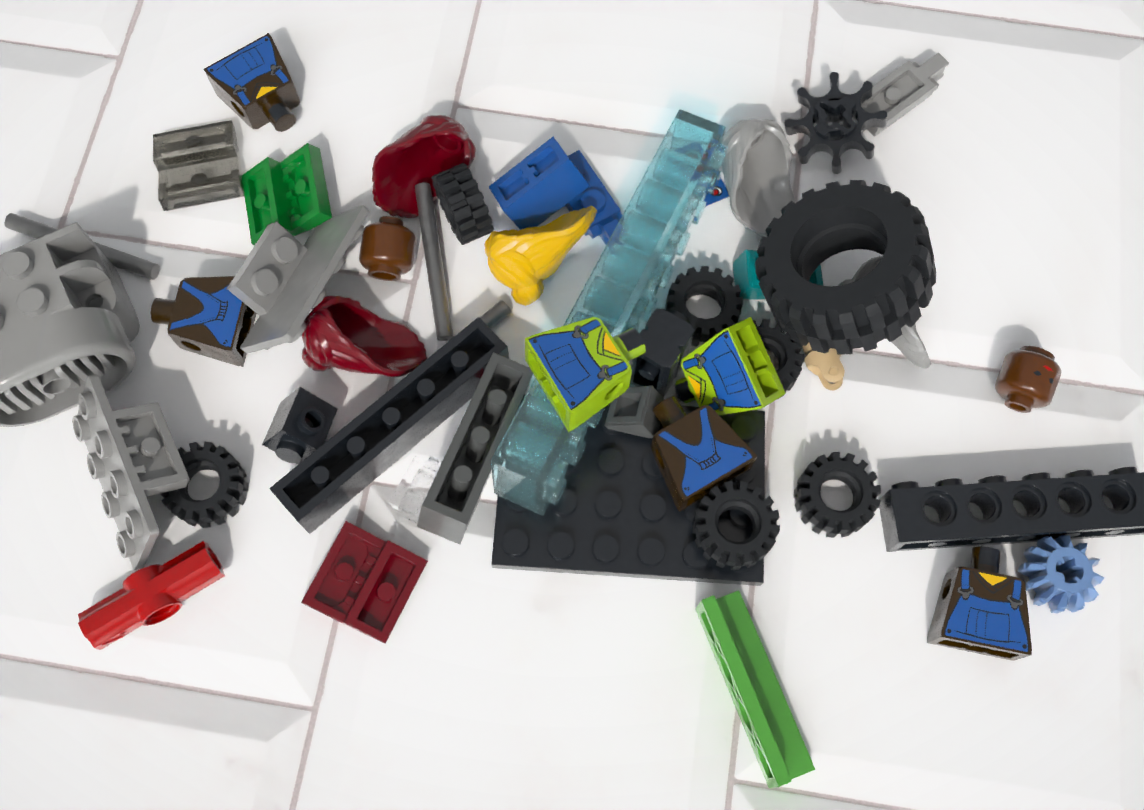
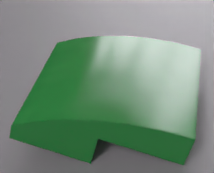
M307 143L281 162L267 157L241 175L251 244L254 246L266 227L272 223L278 222L294 237L332 218L320 148Z

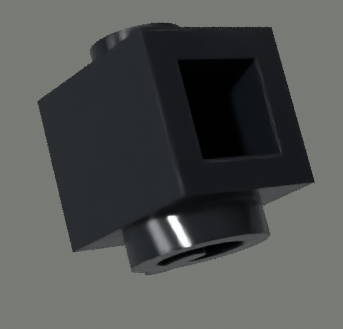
M299 387L280 402L262 445L274 451L281 460L298 465L325 443L338 408Z

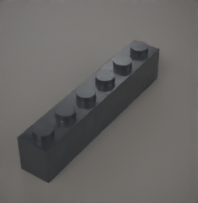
M477 317L269 489L296 521L311 534L473 397L492 353L494 352L509 359L508 346L480 317Z

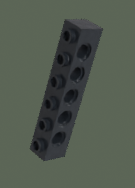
M1122 467L1109 471L1108 475L1095 476L1093 470H1078L1067 473L1065 478H1050L1049 473L1042 472L1023 476L1020 481H1007L1006 476L996 475L979 479L978 483L963 484L962 479L959 478L940 480L935 483V486L919 487L916 481L896 483L891 485V489L879 499L881 500L879 510L886 552L1037 542L1046 536H1051L1055 540L1061 535H1070L1071 540L1144 535V472L1138 473L1137 467ZM1102 494L1110 499L1113 509L1104 503ZM1058 497L1067 502L1070 513L1061 508ZM1013 499L1024 505L1026 516L1017 512ZM969 502L980 507L983 519L976 518L970 512ZM924 505L931 506L938 512L939 523L931 521L925 515Z

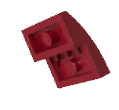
M345 521L303 597L301 604L386 644L428 560L389 540L384 541Z

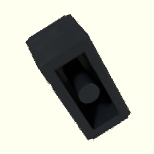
M656 308L645 325V329H642L639 333L645 344L646 352L629 361L632 369L630 383L635 386H653L663 398L673 384L674 378H677L682 370L680 366L681 359L688 355L695 330L687 317L674 310L666 311L663 308Z

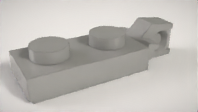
M939 52L922 65L916 62L912 63L909 60L873 86L872 97L863 102L861 107L868 113L885 110L887 112V125L884 128L870 127L867 130L875 137L929 98L938 89L940 84L937 81L944 76L943 72L946 66L949 65V62Z

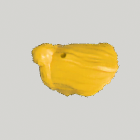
M589 206L580 210H573L540 227L491 232L484 243L485 254L488 257V266L499 282L512 289L511 296L516 303L526 306L540 298L544 290L543 281L557 271L568 252L588 231L594 221L597 209L594 206Z

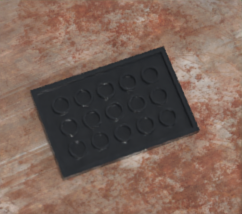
M524 397L501 451L492 568L761 586L764 583V558L749 568L742 566L739 570H731L730 565H725L724 568L716 566L717 561L711 557L708 561L703 556L705 551L702 547L697 548L695 543L696 533H693L692 527L695 521V513L702 499L681 512L678 511L652 453L651 443L653 438H645L607 429L604 425L610 404L576 429L568 432L548 397ZM682 406L687 414L700 408L696 406ZM750 410L719 415L757 455L752 468L732 480L733 486H738L740 481L748 482L747 488L751 490L758 486L763 489L760 495L765 499V411ZM731 509L725 511L719 517V530L728 540L742 542L751 537L753 524L750 517L743 511Z

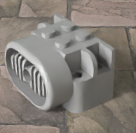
M78 222L0 255V427L25 426L54 417L79 405L78 396L80 393H83L88 376L98 374L106 393L122 383L135 366V353L130 342L138 335L140 328L139 319L117 269Z

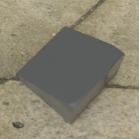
M653 386L629 387L626 392L610 403L604 426L615 431L653 438V435L660 431L661 423L654 414L653 409L665 399Z

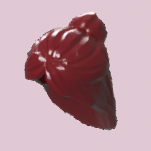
M430 115L424 117L418 126L408 130L394 143L381 149L375 156L372 167V193L375 205L390 216L397 215L401 218H415L419 216L415 185L429 183L434 202L437 196L432 183V176L461 163H465L469 169L473 163L476 148L462 124L446 115Z
M340 295L325 296L304 320L306 328L301 335L304 343L301 357L304 363L314 371L324 372L335 367L355 373L401 377L412 372L428 358L424 343L419 341L417 334L408 326L377 316L360 305L358 300L341 297Z

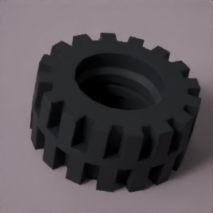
M701 266L699 272H696L695 267L689 268L686 275L680 273L676 277L675 283L672 282L669 288L665 309L666 311H677L689 319L695 330L691 346L698 347L699 342H707L722 330L738 323L743 306V297H740L741 289L739 285H732L734 278L729 274L725 278L721 276L723 270L715 268L714 272H709V266ZM696 295L709 296L716 300L721 311L714 318H699L689 312L686 307V301Z

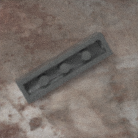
M494 352L492 353L422 504L417 524L418 528L459 545L461 544L527 393L533 376L530 367Z

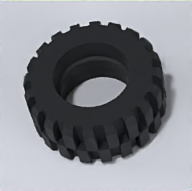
M850 180V183L847 185H840L836 181L825 184V189L815 192L814 188L802 193L801 200L796 203L791 200L781 209L782 216L779 219L775 217L772 219L765 230L768 237L763 236L759 242L757 249L759 257L755 262L756 275L760 281L759 286L776 323L783 332L789 333L791 339L801 346H807L810 343L813 351L828 353L829 349L832 348L836 349L838 355L853 354V349L863 347L865 352L878 348V342L886 338L889 342H892L901 336V328L904 325L912 327L922 316L920 307L926 308L933 296L932 286L936 283L937 271L924 216L918 207L911 205V201L907 196L899 191L891 193L889 186L876 182L872 186H867L864 180ZM863 249L883 255L879 264L870 273L855 282L841 286H821L809 282L811 275L822 262L840 252Z

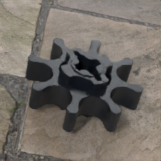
M832 72L829 75L831 89L825 96L813 97L804 87L797 90L798 103L807 107L809 112L802 119H786L784 125L787 135L804 133L810 138L808 144L798 151L801 164H807L811 156L816 152H827L833 157L831 163L833 174H839L842 171L840 157L846 150L857 149L863 153L866 159L874 157V144L865 140L862 134L870 127H886L887 112L882 110L876 113H868L861 107L863 102L872 97L873 85L870 81L864 82L858 92L851 95L844 94L838 89L839 74Z

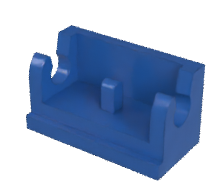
M553 136L491 184L489 189L505 214L521 230L539 226L590 185Z

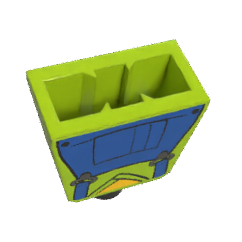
M591 317L525 338V361L568 432L576 429L626 392L632 375V369L628 361L646 352L643 339L635 328L628 329L612 337L602 320L598 317Z
M752 317L722 330L681 359L680 366L685 377L678 379L675 383V392L680 401L690 403L696 400L699 407L709 405L718 415L761 409L786 394Z

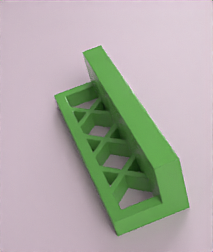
M735 591L717 599L715 595L702 599L695 608L768 788L783 786L792 782L794 778L816 770L740 591Z

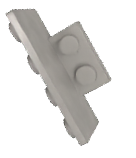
M364 205L333 216L331 219L318 225L313 229L304 245L278 222L266 227L227 287V290L259 315L240 349L247 354L263 349L268 350L284 343H293L302 335L306 328L304 320L310 310L316 307L326 295V289L324 288L326 283L344 265L346 260L343 256L349 245L355 242L364 231L362 223L369 213V210Z
M91 375L87 377L83 393H80L78 396L79 410L78 414L72 418L73 430L77 440L85 442L89 452L87 454L89 473L92 479H99L104 491L101 494V501L107 518L114 517L119 531L116 534L119 552L123 558L129 557L133 569L137 570L144 568L159 535V527L147 497L185 488L189 482V476L159 403L155 402L112 411L99 375Z

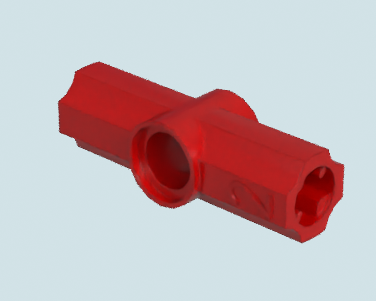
M202 541L163 565H149L132 573L123 581L122 589L79 613L78 625L84 637L88 639L93 648L102 650L142 625H155L176 614L182 607L181 602L225 577L224 568L209 544Z

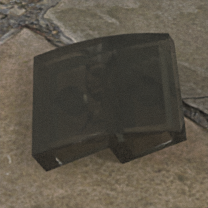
M232 120L153 134V162L158 171V200L163 211L244 197L240 154L235 126Z

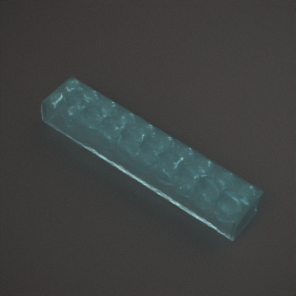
M679 109L564 325L591 317H598L602 320L611 336L614 337L631 328H635L638 331L642 320L645 322L649 320L658 302L655 296L659 287L665 289L671 279L675 267L672 265L675 256H682L691 235L688 230L691 224L697 225L703 215L706 202L703 200L707 193H714L720 180L722 171H719L728 149V146L722 144L725 126ZM535 377L491 459L494 494L543 516L549 503L557 505L567 484V480L563 478L568 465L577 466L586 447V441L583 439L588 426L593 429L596 428L604 408L576 429L568 432Z

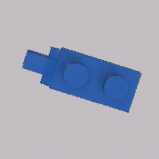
M580 150L568 155L590 186L565 205L566 208L571 212L594 206L597 209V213L585 236L590 235L592 239L600 236L611 254L626 247L625 238H627V235L620 225L624 223V217L621 214L620 208Z

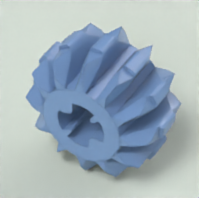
M1061 535L1055 540L1051 536H1046L1037 541V547L1031 546L1024 551L1023 556L1027 562L1019 565L1017 571L1029 578L1025 585L1026 591L1033 589L1036 593L1033 605L1041 606L1048 602L1051 613L1059 614L1064 612L1065 609L1074 613L1084 609L1085 602L1094 601L1099 596L1094 586L1101 584L1105 577L1093 571L1092 567L1097 566L1100 559L1095 557L1087 558L1085 553L1088 543H1078L1073 546L1070 535Z

